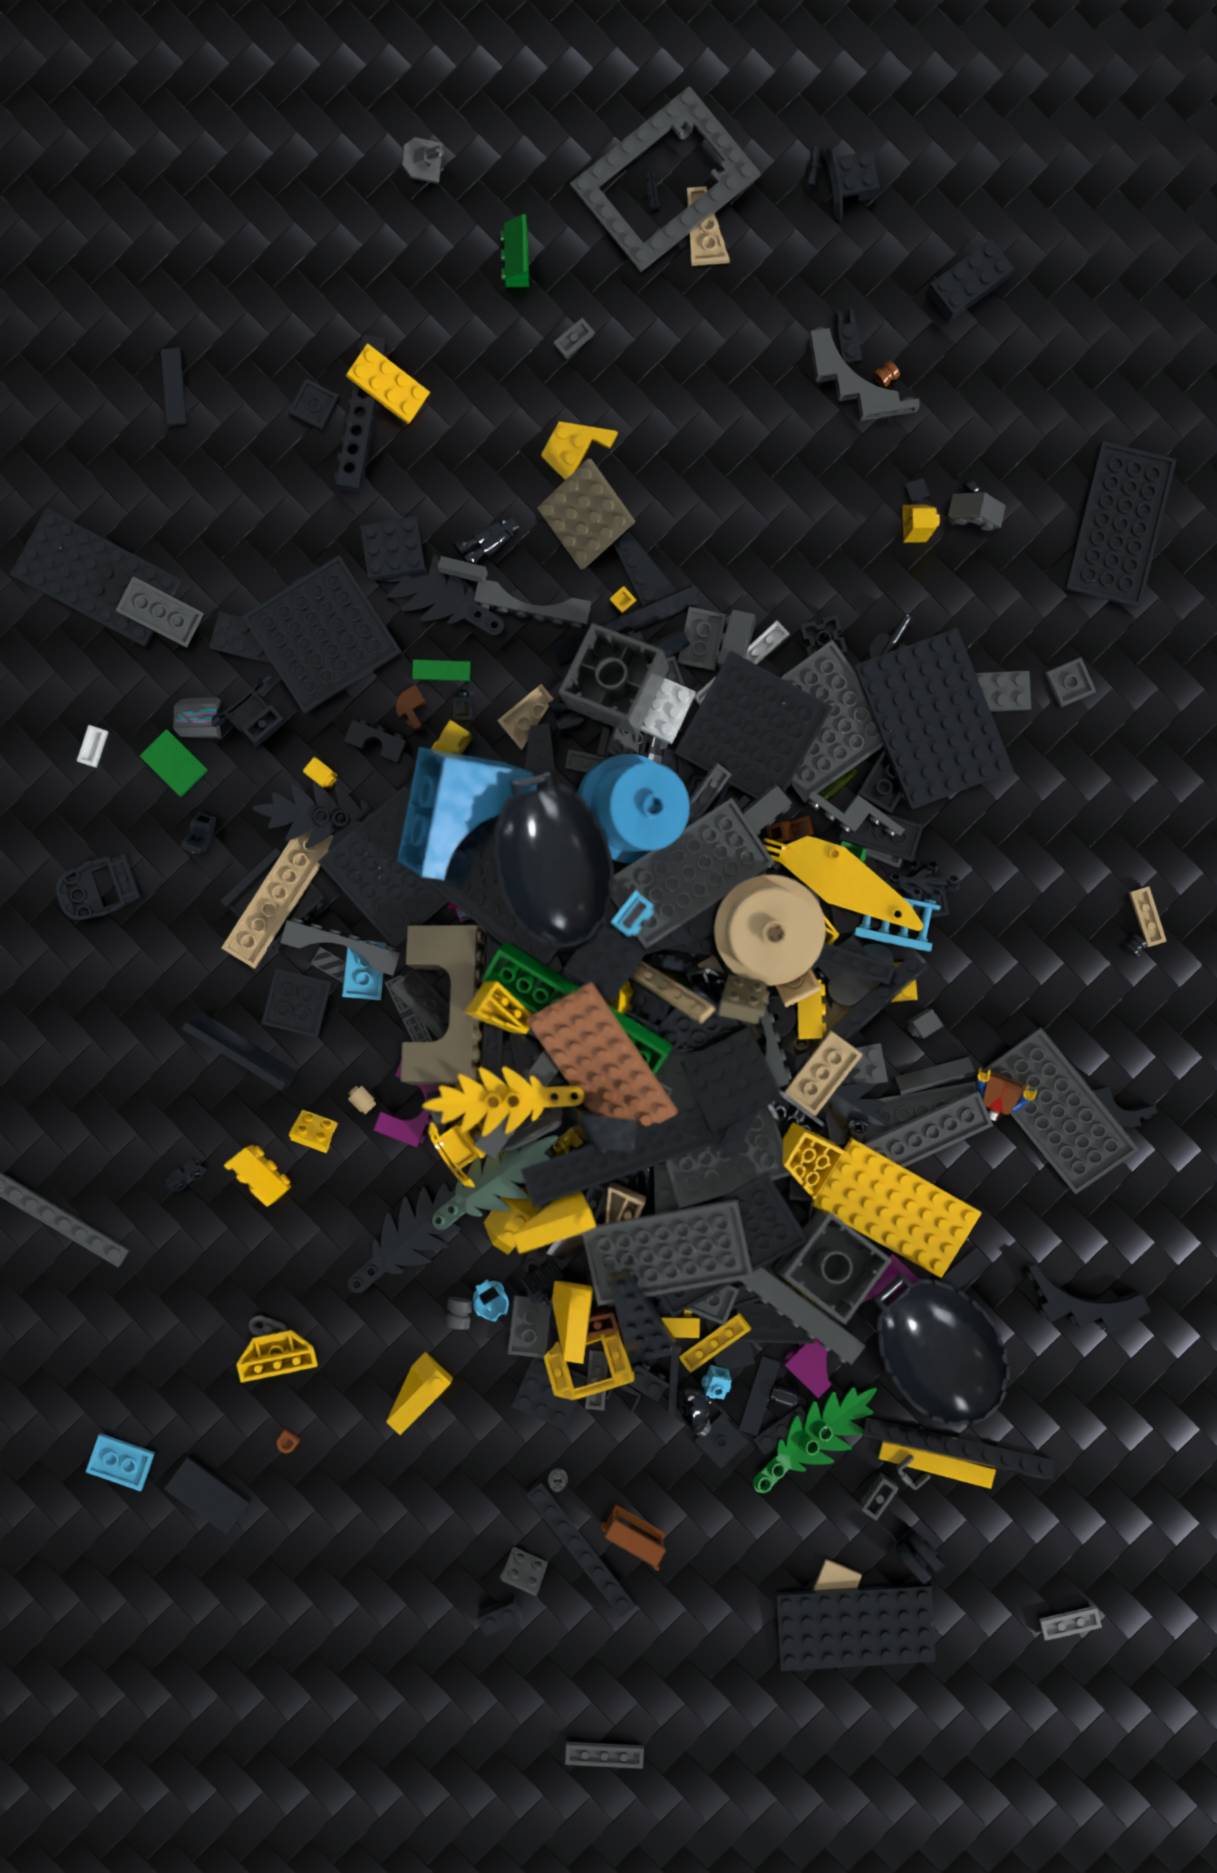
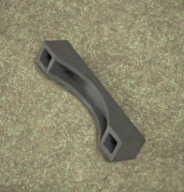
M485 580L484 583L478 582L474 602L486 610L494 608L497 609V612L503 614L513 612L516 616L526 618L528 615L534 617L537 621L543 622L545 619L552 620V623L556 625L571 624V627L576 629L587 628L591 610V601L571 598L565 602L547 606L524 603L508 594L498 582Z
M292 918V921L287 920L280 943L297 948L315 943L331 942L342 944L361 954L374 970L394 975L400 953L396 952L397 948L386 945L385 949L378 947V943L367 940V943L359 941V937L348 935V938L340 936L341 932L330 929L329 932L322 931V926L311 923V926L308 927L303 925L304 921L295 918Z
M766 1006L764 1017H759L765 1029L767 1040L765 1059L778 1086L781 1087L790 1084L789 1080L792 1077L789 1068L785 1069L783 1061L786 1060L784 1050H779L777 1042L781 1040L778 1030H773L772 1023H775L772 1011L768 1012Z

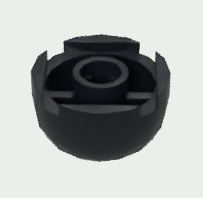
M696 1386L684 1387L677 1391L678 1408L682 1407L684 1414L681 1416L685 1423L692 1427L704 1422L710 1413L711 1398L706 1396L705 1392Z

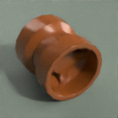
M889 360L883 365V368L873 372V376L876 382L882 388H885L890 384L891 380H895L900 376V372L896 365Z

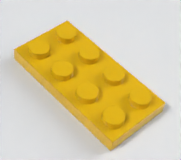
M368 343L345 375L407 424L411 422L430 393Z

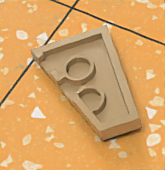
M540 684L497 720L521 750L528 741L530 726L539 723L549 707L548 702L552 701L553 697Z

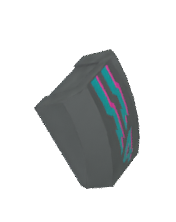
M185 698L179 700L174 705L173 729L180 737L221 738L220 725L213 727L211 722L214 715L220 714L222 700L219 698Z

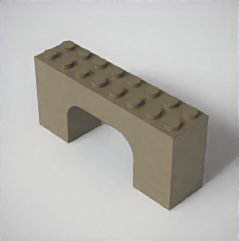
M476 925L408 926L406 965L415 970H445L450 976V1021L448 1031L438 1041L403 1042L401 1082L410 1085H461L458 1078L459 1074L465 1075L477 1083L481 1081L479 1068L480 1061H482L481 1042H483V1030H481L483 1021L464 1013L484 983L482 978L485 975V972H483L484 965H486L484 946H486L487 935Z

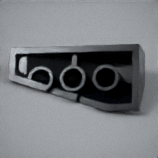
M782 1092L783 1098L767 1105L784 1136L793 1122L820 1136L828 1127L784 1092Z

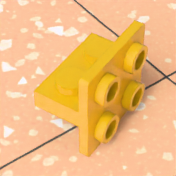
M302 1110L289 1132V1137H291L290 1140L327 1153L332 1135L338 1123Z

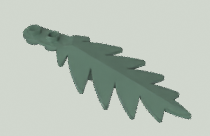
M550 1136L540 1141L535 1139L522 1146L521 1149L504 1151L502 1159L500 1152L493 1160L487 1157L484 1169H482L481 1158H475L467 1174V1177L471 1179L475 1187L465 1186L458 1180L455 1191L456 1195L433 1214V1226L437 1230H444L465 1212L473 1216H482L483 1213L478 1208L509 1211L511 1208L496 1195L508 1198H529V1194L514 1182L525 1183L521 1169L551 1159L545 1153L552 1147L558 1137Z

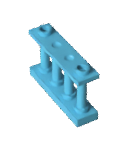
M904 898L912 909L913 905L924 908L922 917L923 929L919 931V936L916 937V940L908 939V928L901 926L900 933H897V936L890 935V931H888L890 922L882 920L881 929H878V932L872 931L869 926L871 916L865 914L862 925L859 928L855 927L852 935L929 952L931 951L932 944L927 943L928 939H926L930 917L932 910H940V906L935 905L936 901L924 899V902Z

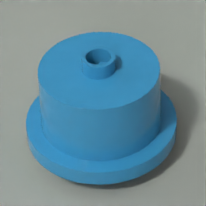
M622 754L600 761L585 775L578 790V794L587 802V806L598 818L597 821L601 830L605 833L613 862L634 863L650 851L670 845L681 835L688 820L689 799L680 778L669 768L641 755Z

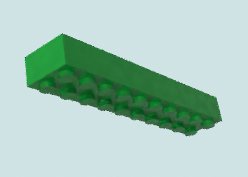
M505 942L500 947L482 978L484 982L497 981L518 1002L534 1013L539 1012L580 988L508 942ZM607 1004L655 1075L673 1045Z

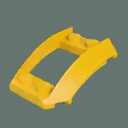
M620 1328L619 1331L586 1339V1346L602 1341L612 1378L576 1389L573 1387L567 1362L563 1360L560 1342L555 1343L552 1349L544 1356L555 1396L575 1400L634 1381V1372H632Z

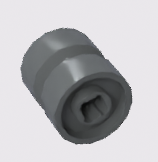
M449 1297L447 1310L450 1312L446 1314L444 1325L453 1329H469L470 1317L468 1314L472 1311L473 1301L462 1297Z

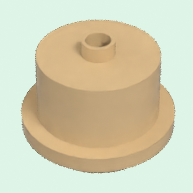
M761 875L739 883L725 896L715 917L714 937L723 961L738 976L765 982L767 985H779L800 977L817 960L824 943L825 922L817 900L800 883L778 875Z

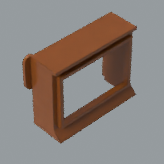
M615 1505L606 1522H601V1530L605 1532V1538L648 1562L654 1569L659 1570V1562L666 1551L663 1542L666 1533L620 1506ZM619 1516L658 1538L657 1542L620 1522Z

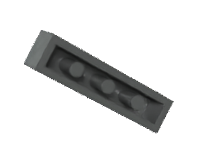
M441 556L437 566L441 573L480 583L485 582L488 574L486 567Z

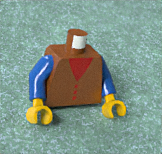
M979 1068L976 1086L984 1105L989 1107L987 1112L991 1120L996 1121L1000 1112L1009 1115L1011 1111H1017L1026 1105L1029 1100L1035 1098L1037 1090L1034 1092L1029 1091L1030 1085H1027L1025 1088V1085L991 1072V1070L983 1073L981 1071L982 1068Z

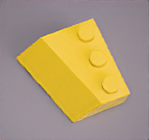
M793 1122L783 1138V1165L809 1195L816 1200L845 1151L836 1143Z
M252 1144L244 1148L224 1166L228 1170L233 1168L236 1171V1178L240 1182L248 1183L250 1191L268 1207L292 1186L289 1184L290 1180L284 1174L281 1175L276 1170V1164L263 1156L265 1154L258 1145L254 1146Z

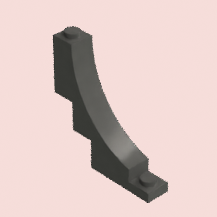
M817 327L810 332L809 343L816 382L835 379L838 401L857 399L860 421L917 412L920 407L919 398L907 397L900 401L898 391L884 389L871 384L852 371L838 353L830 328Z

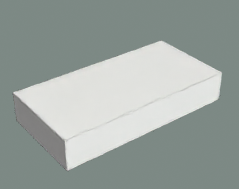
M88 725L77 761L97 768L108 731Z

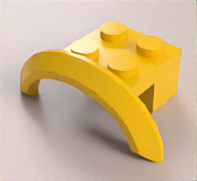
M461 1119L441 1135H438V1130L433 1122L430 1123V1139L447 1166L463 1185L475 1187L471 1179L461 1169L475 1158L485 1156V1154L474 1147L476 1142L473 1140L480 1130L483 1132L484 1127L479 1121L469 1130L461 1133L463 1119Z

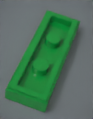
M413 660L412 679L470 682L471 662Z

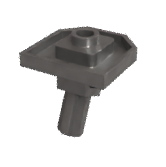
M416 137L406 143L403 147L402 167L408 176L413 179L438 184L441 157L445 154L442 148L443 143Z

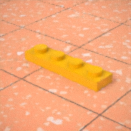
M738 1313L728 1320L725 1325L720 1326L681 1354L679 1358L691 1373L750 1331L751 1327L742 1315Z

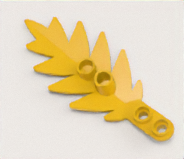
M504 1066L502 1071L506 1078L507 1086L494 1074L481 1067L479 1072L485 1088L471 1078L459 1074L458 1078L464 1093L450 1087L440 1086L443 1097L428 1101L423 1104V1107L435 1111H443L442 1123L451 1121L465 1112L461 1133L477 1124L487 1113L482 1136H486L495 1129L510 1112L505 1134H509L525 1120L532 1110V1120L534 1121L541 1114L544 1107L580 1105L584 1100V1092L577 1086L543 1087L534 1076H530V1085L516 1072ZM571 1093H577L578 1098L572 1099ZM551 1094H558V1099L553 1100Z

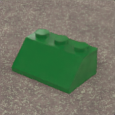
M522 214L505 222L504 230H501V243H504L505 249H501V261H505V268H501L502 280L506 281V287H529L528 229L526 214Z

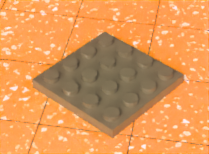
M587 459L537 507L580 569H585L636 522L591 459Z

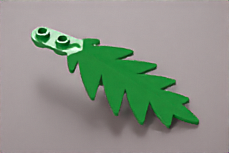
M851 1387L840 1405L836 1393L832 1391L824 1405L822 1416L820 1415L817 1402L812 1401L805 1419L804 1428L802 1429L799 1416L795 1415L788 1430L786 1444L782 1439L778 1440L777 1455L755 1476L753 1480L754 1489L759 1493H766L789 1469L801 1472L806 1471V1468L799 1463H834L833 1459L820 1452L819 1449L830 1451L851 1450L852 1446L835 1435L863 1434V1429L850 1420L873 1414V1411L865 1405L874 1396L877 1388L872 1387L857 1394L856 1389Z

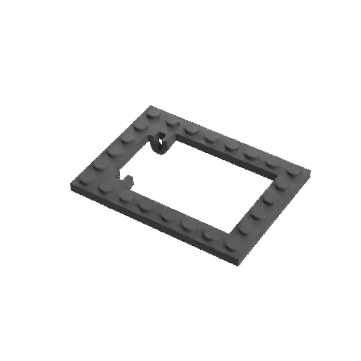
M689 86L570 184L641 273L760 176V172ZM695 126L723 160L720 171L717 172L713 169L710 174L717 184L643 243L599 187L671 128L680 139H685L692 133Z

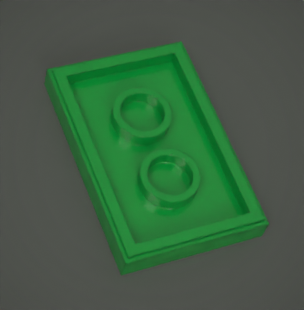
M167 729L140 755L180 797L208 771Z

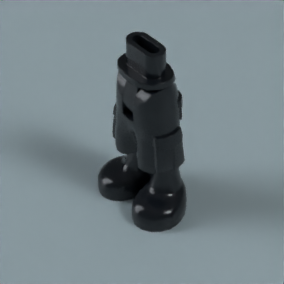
M512 516L505 520L502 518L473 532L472 538L468 540H455L453 546L458 554L463 556L464 562L477 565V561L482 555L489 557L496 552L502 544L514 535L513 532L517 531L519 526ZM475 545L480 546L476 550L467 553L468 550L474 547Z

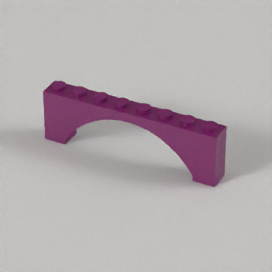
M890 1251L888 1253L885 1252L883 1254L890 1258L891 1262L862 1302L872 1299L871 1297L875 1294L878 1295L897 1277L896 1274L900 1271L910 1282L918 1280V1278ZM815 1337L814 1344L797 1343L798 1346L794 1351L791 1349L786 1353L783 1362L819 1398L832 1384L827 1375V1350L820 1345L821 1341Z

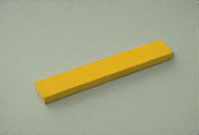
M881 1443L878 1458L881 1460L899 1464L908 1455H912L914 1459L907 1467L990 1489L992 1487L996 1472L995 1468Z

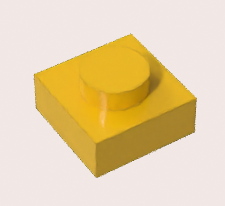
M624 586L609 599L622 614L636 602V599Z

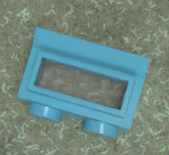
M634 891L610 923L627 937H630L631 934L635 936L642 928L639 925L642 920L645 919L647 921L653 914L652 907L654 905L637 891Z

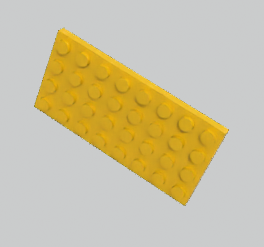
M851 1137L844 1148L845 1153L817 1199H813L811 1202L812 1206L819 1210L823 1209L833 1213L851 1228L942 1278L982 1213Z

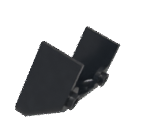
M583 1103L577 1106L562 1107L563 1113L574 1132L578 1134L579 1138H583L596 1147V1151L607 1152L610 1149L633 1152L638 1120L599 1116L588 1107H585Z

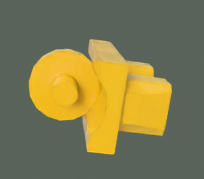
M572 1127L564 1135L558 1137L553 1144L557 1153L554 1157L569 1153L570 1145L577 1148L583 1143V1140L578 1137V1134L574 1132Z

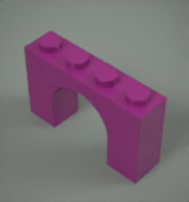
M402 1060L395 1075L401 1078ZM446 1085L417 1086L423 1091L426 1101L428 1093L440 1090V1086ZM426 1108L423 1109L418 1117L413 1119H403L382 1111L374 1130L418 1147L419 1143H424L427 1135L424 1132L427 1125H430V1119L433 1117L431 1112L427 1113Z

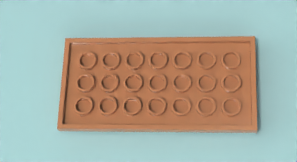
M592 982L533 1014L526 1020L568 1083L583 1090V1105L599 1116L638 1120L637 1129L657 1122L661 1123L677 1114L678 1110Z

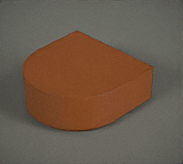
M285 1428L277 1439V1448L283 1453H289L294 1450L301 1439Z

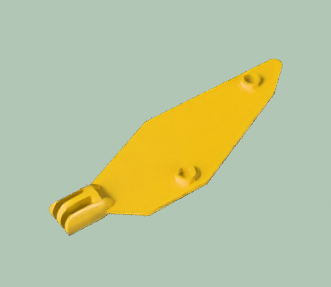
M810 836L789 844L764 838L763 842L781 847L780 850L763 845L767 852L779 855V857L770 855L773 861L782 863L827 903L916 931L923 929V923L910 904L845 847ZM895 911H899L901 913V916L899 918H896L894 916Z

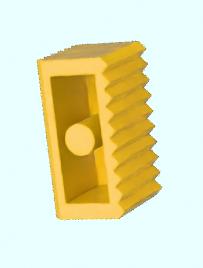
M316 757L303 770L308 777L324 789H331L337 782L336 778L338 775Z

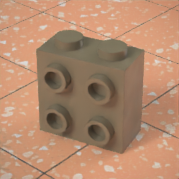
M729 974L719 1015L758 1024L759 1017H764L766 1005H763V1003L768 1002L770 993L766 991L767 983Z

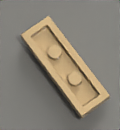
M1150 887L1129 892L1143 939L1148 944L1147 947L1166 942Z

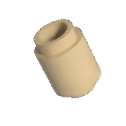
M355 1086L348 1093L350 1095L348 1100L364 1114H367L376 1105L373 1101L374 1098L363 1086L360 1088Z

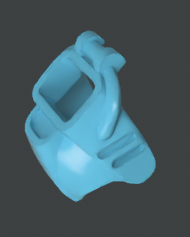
M486 1279L482 1284L475 1286L477 1290L473 1295V1306L478 1316L496 1321L500 1315L507 1314L509 1301L500 1282ZM494 1287L499 1296L484 1304L479 1295Z

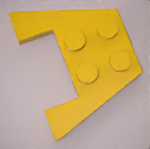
M559 421L541 457L557 474L566 480L578 468L592 440L610 449L618 432Z

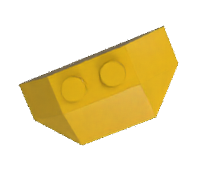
M522 1187V1188H521V1189L524 1190L527 1194H529V1193H528V1190H527V1187ZM501 1196L500 1199L511 1209L509 1211L492 1210L484 1221L492 1245L507 1255L516 1245L512 1234L527 1221L535 1217L542 1206L533 1207L530 1197L508 1198Z
M292 1330L254 1337L237 1362L241 1382L318 1366L314 1347Z

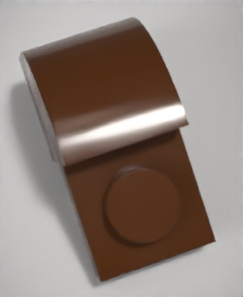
M416 685L401 693L396 702V711L400 719L408 716L405 719L410 729L415 728L418 732L423 729V726L414 711L427 703Z
M810 816L766 826L768 838L780 843L814 835Z

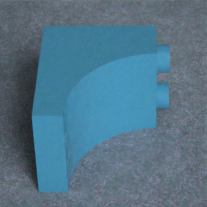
M419 747L397 861L421 876L444 879L448 862L458 843L479 823L499 815L508 797L513 796L510 780L533 777V773L505 762ZM537 784L519 788L520 793L537 790Z

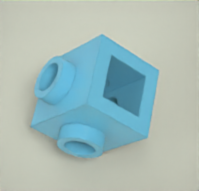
M710 1365L707 1374L702 1378V1387H704L706 1396L724 1399L726 1393L731 1388L732 1380L729 1370Z

